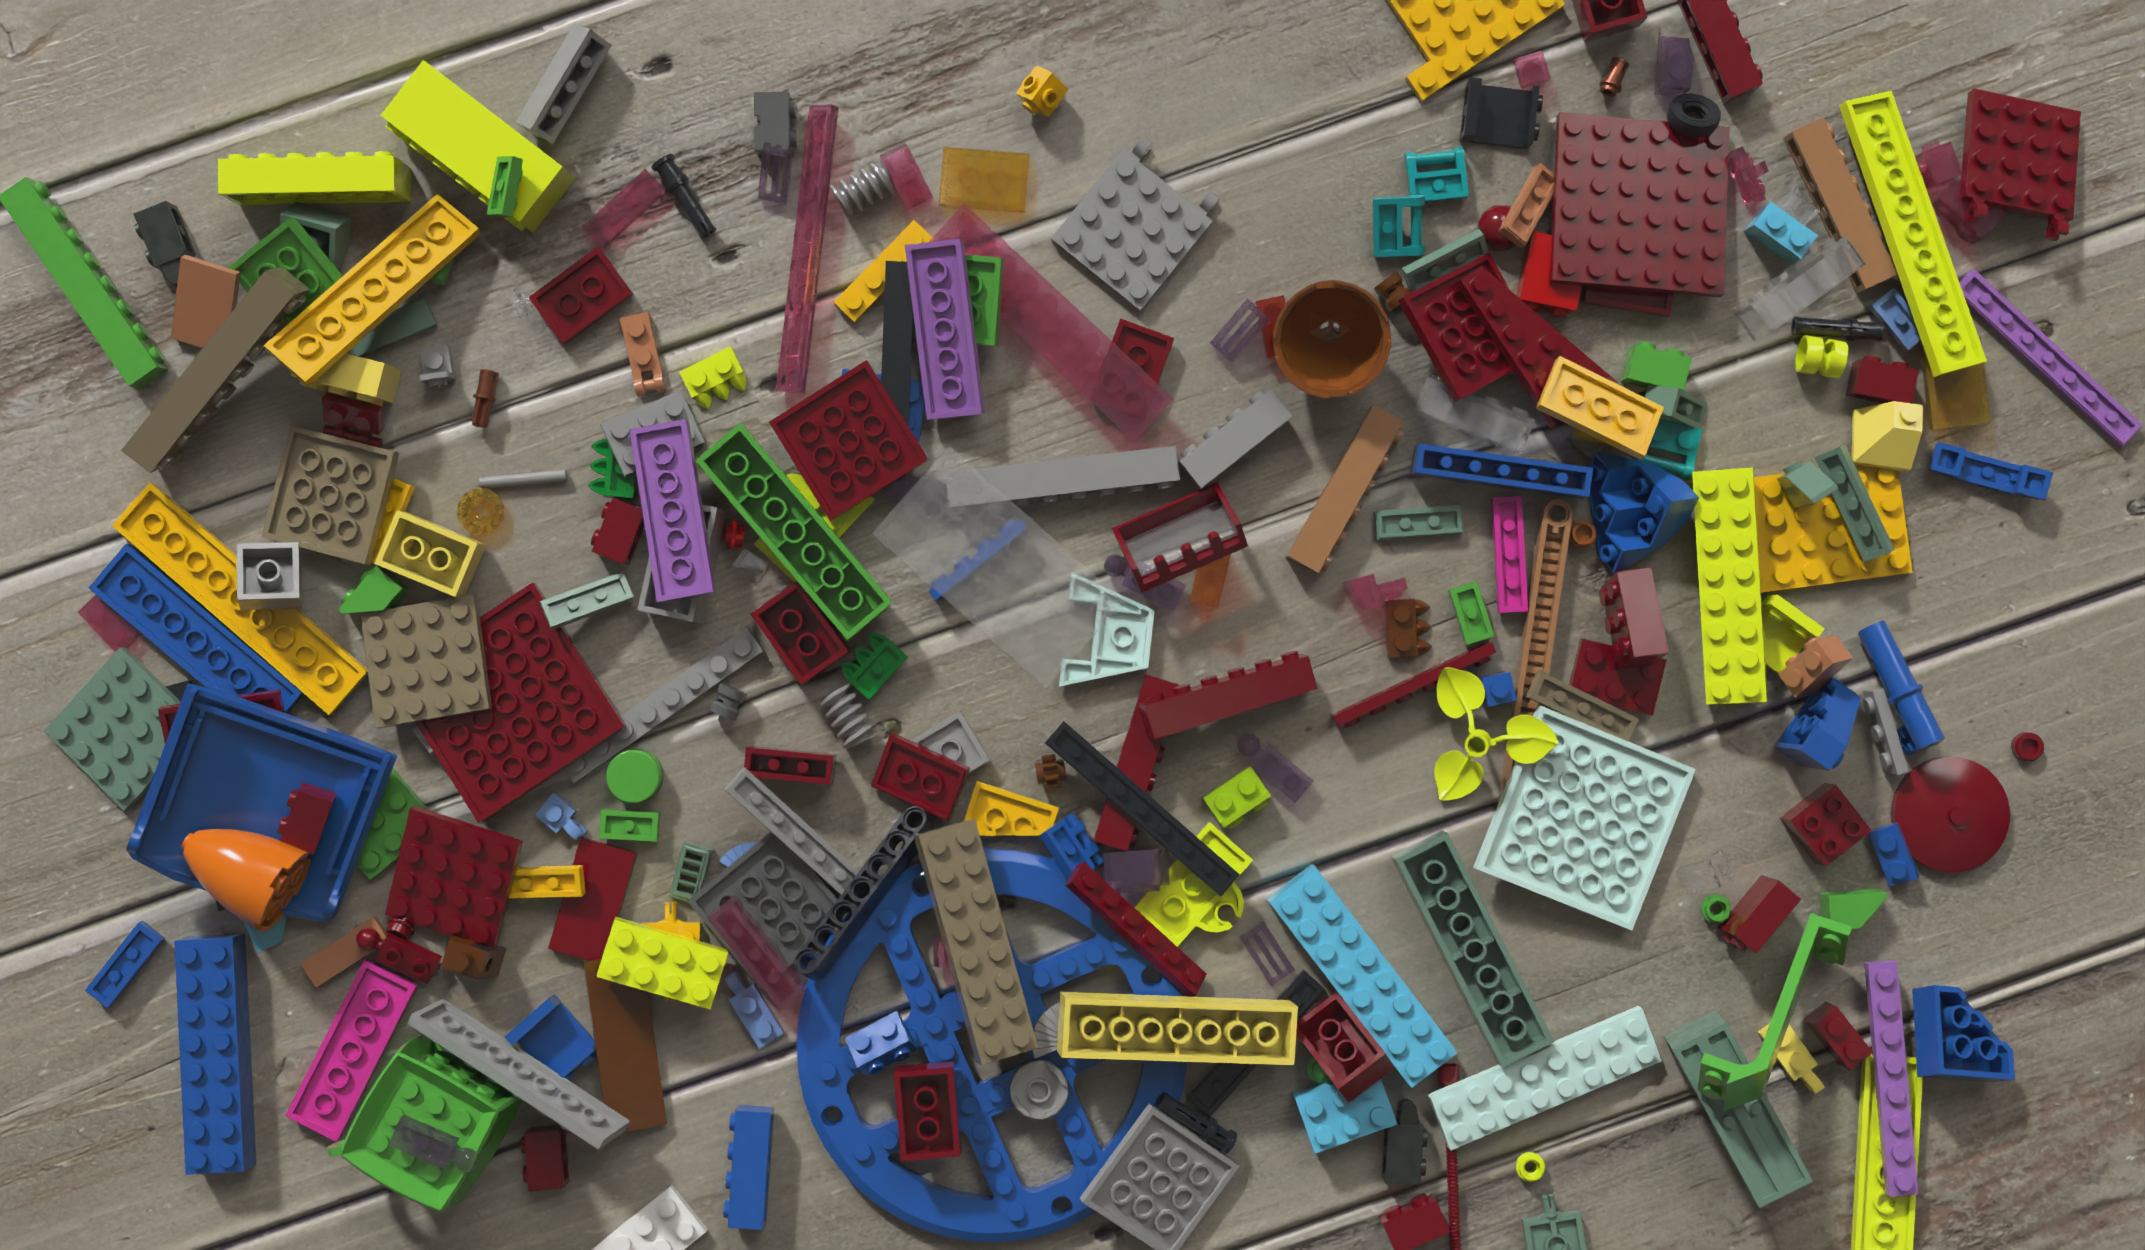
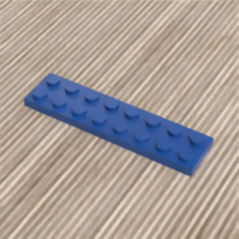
M125 544L89 586L93 593L206 688L233 696L280 689L286 714L290 712L304 695L303 692L131 544Z

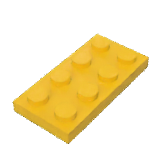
M1559 356L1554 362L1536 409L1641 460L1647 453L1664 407Z

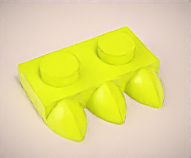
M731 346L679 372L691 397L697 404L706 409L711 407V390L717 397L723 400L728 399V381L740 391H745L747 379L745 372Z

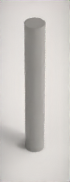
M566 470L480 477L479 487L480 489L562 482L567 481L568 476Z

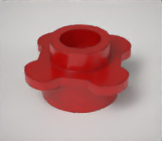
M731 521L730 526H725L723 543H727L728 550H733L734 547L741 548L744 538V525H738L737 521Z

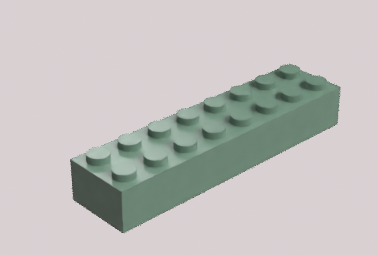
M1441 830L1392 855L1391 858L1496 1063L1505 1068L1555 1042L1448 833Z

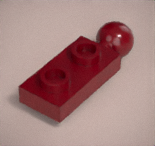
M365 928L356 937L357 946L361 950L372 951L376 949L379 951L374 959L375 961L426 984L430 982L442 958L441 955L391 932L387 934L385 940H382L375 929Z

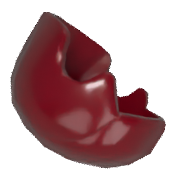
M1494 205L1482 213L1478 222V229L1484 234L1486 244L1493 251H1508L1516 246L1498 231L1511 209L1507 205Z

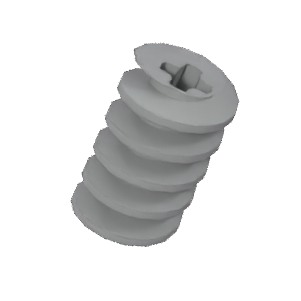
M881 159V168H878L873 163L869 164L870 174L862 168L859 169L860 179L850 174L849 185L842 179L839 180L840 190L830 185L842 210H845L850 216L854 215V205L861 211L864 210L863 200L873 205L874 194L883 200L885 199L884 189L888 190L891 194L895 193L894 183Z
M850 684L830 693L820 704L821 708L831 707L826 714L827 718L836 717L831 727L842 728L837 734V738H847L842 745L843 749L854 748L877 735H868L867 733L873 727L872 724H862L867 714L856 713L861 708V703L851 704L856 694L845 693L851 686Z

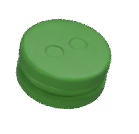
M642 749L627 750L619 753L612 759L607 769L606 781L609 790L617 799L626 803H640L652 798L659 791L663 783V769L659 760L652 753Z

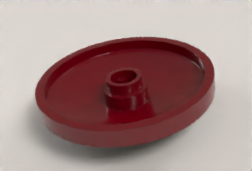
M1938 757L1917 765L1901 780L1892 799L1891 824L1899 823L1912 858L1917 863L1942 872H1964L1981 866L2000 849L2009 829L2010 806L2003 786L1987 768L1964 758Z

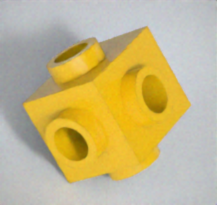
M1035 66L1029 76L1023 80L1016 94L1024 101L1022 106L1033 115L1040 113L1049 117L1058 107L1059 102L1069 89L1052 72Z

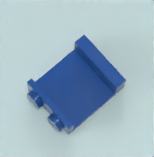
M555 994L543 1002L505 1036L511 1045L518 1042L530 1056L558 1073V1076L567 1080H571L575 1076L572 1072L575 1067L580 1064L584 1068L597 1057L594 1053L596 1050L594 1038Z

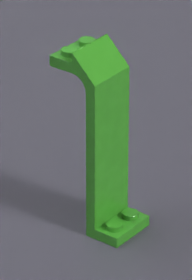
M1812 913L1810 914L1758 1057L1749 1064L1740 1065L1704 1053L1700 1065L1699 1092H1702L1711 1099L1724 1100V1111L1763 1097L1813 957L1821 958L1827 963H1836L1843 966L1847 956L1852 926Z

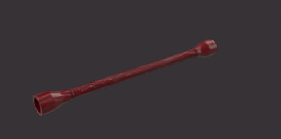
M1444 1063L1437 1068V1081L1441 1089L1460 1081L1459 1064ZM1446 1147L1447 1194L1449 1198L1448 1219L1450 1224L1449 1245L1450 1250H1461L1457 1148L1450 1150Z

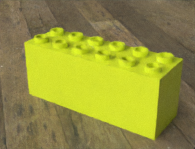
M424 60L380 115L388 121V124L385 126L387 129L430 162L432 161L434 165L455 179L473 195L478 196L487 205L489 204L497 157L515 156L523 159V174L518 184L516 195L517 207L513 212V217H505L507 221L520 231H523L526 227L534 233L575 180L563 166Z

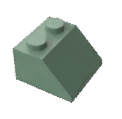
M297 201L280 213V225L294 216L338 271H340L350 244L351 216Z

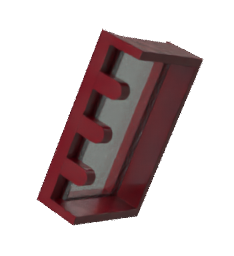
M1218 482L1112 528L1118 546L1141 593L1248 547L1241 523Z

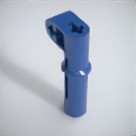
M1885 620L1860 630L1857 634L1890 696L1887 699L1888 703L1895 706L1903 722V725L1897 729L1902 750L1905 754L1911 756L1942 742L1945 737L1922 694L1923 686L1922 684H1917Z

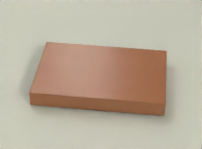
M188 255L182 256L180 258L171 338L203 348L235 309L241 272Z

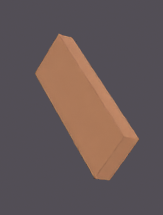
M1538 163L1533 167L1498 230L1519 248L1527 244L1553 196L1554 174L1542 163Z
M377 916L372 917L300 963L315 988L376 950L364 951L357 946L356 937L362 929L373 928L379 933L380 939L385 940L387 933Z

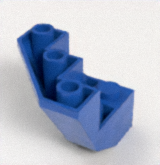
M1600 451L1595 452L1589 467L1593 468L1589 502L1592 522L1597 531L1595 541L1598 556L1613 573H1616L1662 548L1689 521L1699 497L1682 479L1652 463Z

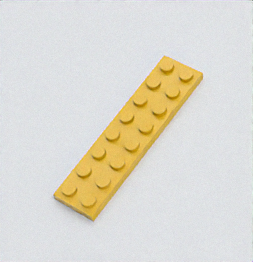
M439 194L435 195L264 345L266 351L309 387L480 235L479 228Z

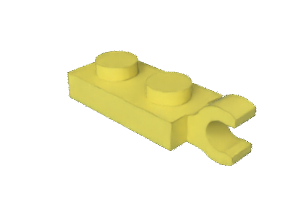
M1770 1023L1757 1032L1763 1041ZM1789 1025L1779 1050L1777 1061L1791 1080L1796 1081L1798 1078H1801L1809 1091H1813L1816 1094L1825 1088L1820 1079L1811 1070L1818 1064Z

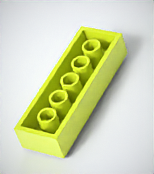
M386 151L375 152L374 156H364L360 152H346L345 156L334 157L333 153L327 152L316 153V157H305V154L288 153L285 158H276V155L268 153L258 154V158H247L243 154H229L228 159H218V194L238 205H292L296 201L305 204L411 202V168L403 163L401 159L393 156V153Z

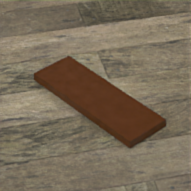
M602 958L583 961L603 1103L630 1120L626 1131L623 1133L667 1124L648 992L596 977Z

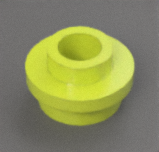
M1525 1152L1518 1157L1515 1169L1521 1179L1533 1182L1543 1176L1545 1163L1538 1154ZM1527 1162H1534V1168L1531 1171L1525 1170Z

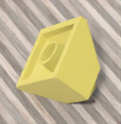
M1892 401L1855 409L1852 412L1853 463L1855 465L1909 472L1912 468L1923 431V405Z

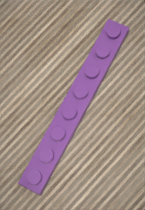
M1897 961L1864 962L1885 1194L1889 1197L1918 1194Z

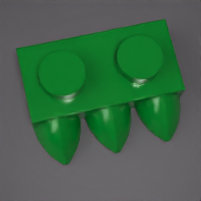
M607 439L598 440L591 447L597 453L607 458L594 461L590 464V467L596 473L605 476V478L593 480L588 484V487L606 498L633 500L635 473L624 477Z
M879 633L868 634L869 642L874 652L862 647L855 648L856 658L861 666L851 662H842V671L846 679L869 700L909 658L889 638Z

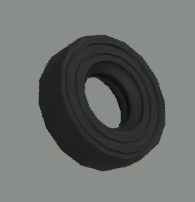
M1693 93L1676 96L1670 103L1667 112V120L1672 128L1685 136L1695 138L1713 134L1721 118V111L1716 103L1705 96ZM1684 112L1697 113L1704 119L1689 117Z

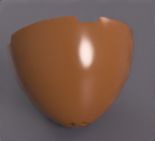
M1327 280L1310 284L1295 293L1284 304L1277 317L1273 331V347L1277 364L1285 377L1296 388L1310 395L1321 398H1333L1356 394L1369 386L1380 375L1387 362L1391 349V331L1388 317L1380 303L1368 291L1355 284L1341 280ZM1328 321L1327 328L1321 331L1322 324ZM1334 323H1337L1339 326V332L1333 329ZM1331 334L1334 336V339L1327 340L1323 336Z

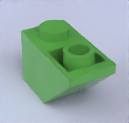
M381 566L370 567L360 577L362 582L355 590L351 589L344 595L341 600L343 604L338 611L342 614H362L395 608L410 588L386 568Z

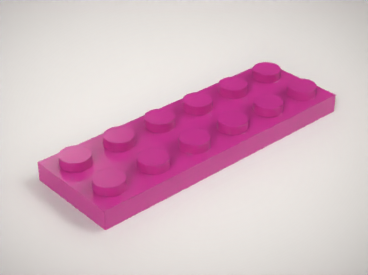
M369 959L364 960L285 1116L338 1142L344 1134L419 984Z

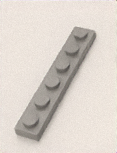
M743 767L724 790L833 889L842 895L859 871L751 772Z

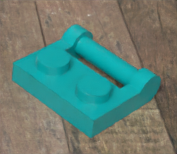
M1453 147L1452 151L1425 154L1404 153L1409 196L1424 195L1425 203L1466 199L1469 197L1463 147ZM1448 162H1454L1455 169L1417 173L1416 166Z
M1424 195L1372 198L1373 257L1417 256L1425 254V245L1422 244V206L1425 205ZM1402 207H1411L1410 245H1403Z
M1659 419L1648 448L1684 456L1683 464L1650 456L1647 453L1640 461L1652 463L1667 472L1680 475V478L1690 480L1695 468L1694 463L1702 429Z

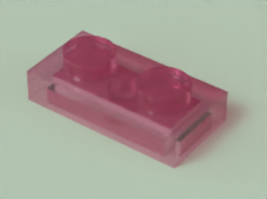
M97 595L91 598L78 611V614L115 652L120 647L128 648L142 635L140 631Z

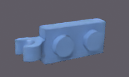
M737 970L729 974L725 981L735 993L729 1001L758 1048L760 1049L784 1034L783 1027L756 984L753 983L747 987Z

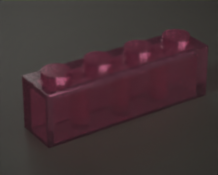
M735 895L709 914L708 920L780 1010L804 992L806 987L804 982Z

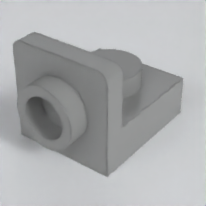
M450 345L419 349L423 375H419L421 382L429 384L430 388L447 386V381L456 380Z

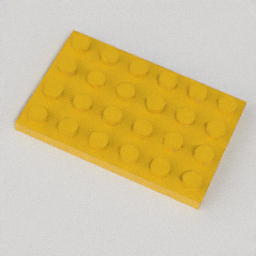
M1855 465L1895 549L1888 554L1864 562L1832 493L1815 504L1795 508L1777 480L1783 474L1754 477L1761 593L1913 573L1899 471Z

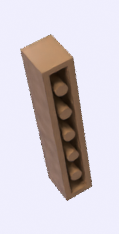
M1823 117L1791 132L1783 139L1857 294L1897 275L1891 254L1887 253L1883 245L1884 238L1882 232L1877 227L1875 228L1873 224L1871 209L1862 200L1858 192V181L1849 173L1846 166V156L1841 149H1838L1834 141L1835 134L1833 128L1825 122Z
M1374 404L1369 408L1286 558L1314 574H1318L1320 570H1327L1334 557L1330 555L1331 550L1335 544L1340 546L1348 532L1344 530L1345 525L1349 519L1354 521L1362 506L1358 502L1363 494L1368 496L1376 481L1372 477L1377 469L1382 471L1390 456L1386 452L1391 444L1396 446L1402 437L1404 430L1400 428L1404 421Z

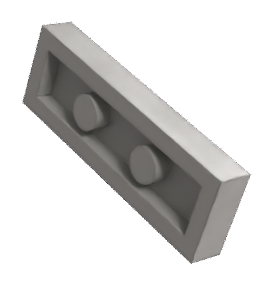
M1884 688L1864 690L1863 706L1866 713L1872 719L1871 733L1877 743L1879 742L1882 752L1879 755V759L1883 769L1887 770L1888 774L1894 775L1909 772Z

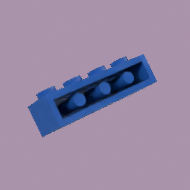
M739 1105L735 1113H731L729 1129L734 1131V1140L729 1142L727 1158L732 1160V1170L727 1171L725 1183L726 1189H730V1199L725 1200L723 1212L724 1218H728V1228L763 1230L766 1225L774 1107Z

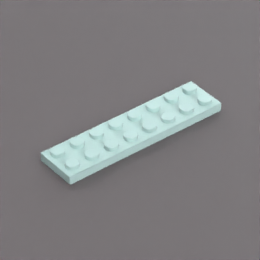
M1636 1006L1560 1038L1505 1068L1496 1065L1427 1095L1446 1145L1450 1150H1453L1657 1064L1662 1060L1644 1011L1641 1007Z

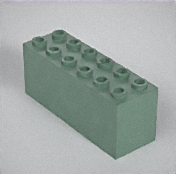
M1716 1009L1664 1035L1744 1184L1759 1208L1814 1182L1765 1092L1761 1098L1724 1111V1100L1711 1099L1698 1091L1700 1065L1704 1053L1735 1064H1749L1730 1028Z

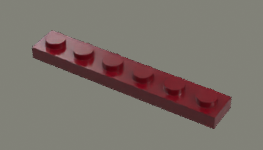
M1492 642L1483 643L1333 713L1331 717L1337 726L1342 724L1344 728L1353 726L1360 722L1359 716L1369 712L1371 716H1374L1386 710L1385 704L1395 700L1399 704L1412 698L1411 692L1422 688L1423 692L1436 687L1437 680L1442 670L1446 667L1464 671V667L1473 663L1475 667L1491 661L1490 655L1496 653L1495 647Z
M1085 862L1078 864L1065 886L1188 997L1196 996L1207 973Z

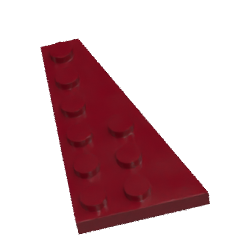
M1480 266L1455 283L1536 406L1554 362L1559 356L1614 383H1618L1484 267ZM1540 411L1550 428L1562 422Z

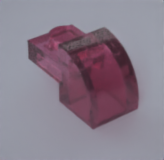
M906 143L880 155L907 210L933 198Z
M1374 574L1342 582L1348 598L1354 604L1366 609L1383 608L1380 596L1384 595L1386 601L1401 597V590L1408 589L1405 577L1378 585L1376 584Z

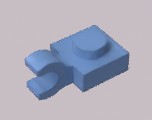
M556 792L551 794L535 814L537 818L555 833H560L564 828L575 840L583 837L588 831L583 825L572 818L578 810Z

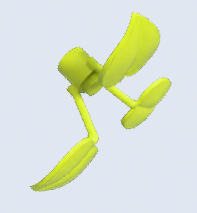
M1450 667L1442 670L1437 682L1439 706L1451 718L1456 719L1467 713L1470 734L1465 741L1467 757L1460 751L1452 750L1442 754L1435 764L1434 776L1440 800L1458 799L1477 789L1482 782L1484 770L1480 763L1471 759L1472 757H1482L1487 753L1489 747L1496 745V743L1508 740L1506 744L1508 755L1516 762L1523 764L1537 762L1558 745V739L1553 730L1545 722L1531 715H1518L1511 718L1506 725L1508 735H1501L1494 739H1491L1486 731L1476 730L1471 710L1479 708L1484 702L1485 687L1482 681L1476 675L1467 671Z

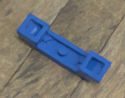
M1936 442L1929 467L1930 471L1979 487L2026 498L2046 500L2053 472L2025 464L2021 466L1967 452V449Z

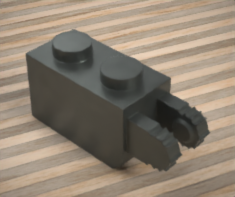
M164 201L133 213L137 222L134 224L138 236L145 242L147 247L145 255L150 265L162 270L170 284L177 285L180 258L184 255L195 257L196 253L177 206Z
M1406 1097L1398 1102L1397 1124L1384 1129L1382 1178L1385 1183L1421 1185V1176L1426 1175V1159L1422 1158V1148L1427 1147L1428 1132L1427 1129H1423L1424 1126L1418 1120V1107L1413 1103V1100Z

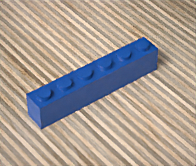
M1418 444L1414 447L1411 475L1577 499L1589 497L1593 468L1427 444Z

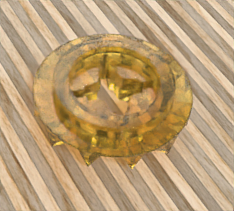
M472 489L465 493L459 501L457 508L459 521L465 529L472 533L488 534L497 529L500 522L504 519V505L499 495L489 489ZM482 503H484L485 509L489 510L492 515H483L481 519H478L479 514L470 508L481 507Z

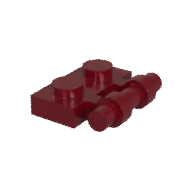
M329 392L325 393L322 398L323 421L333 423L334 426L325 425L323 434L382 448L383 439L373 437V434L380 435L384 428L383 406ZM348 427L360 430V433L348 430Z

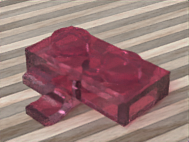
M1743 146L1729 153L1728 167L1746 209L1752 208L1766 200L1764 196L1766 193L1765 186L1757 178L1768 173L1769 170L1765 161L1754 166L1751 155L1745 152Z

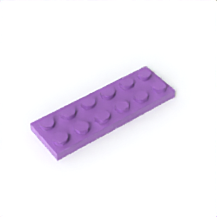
M964 238L905 245L927 420L984 414V400Z
M682 419L630 429L657 602L662 603L716 593L689 420Z

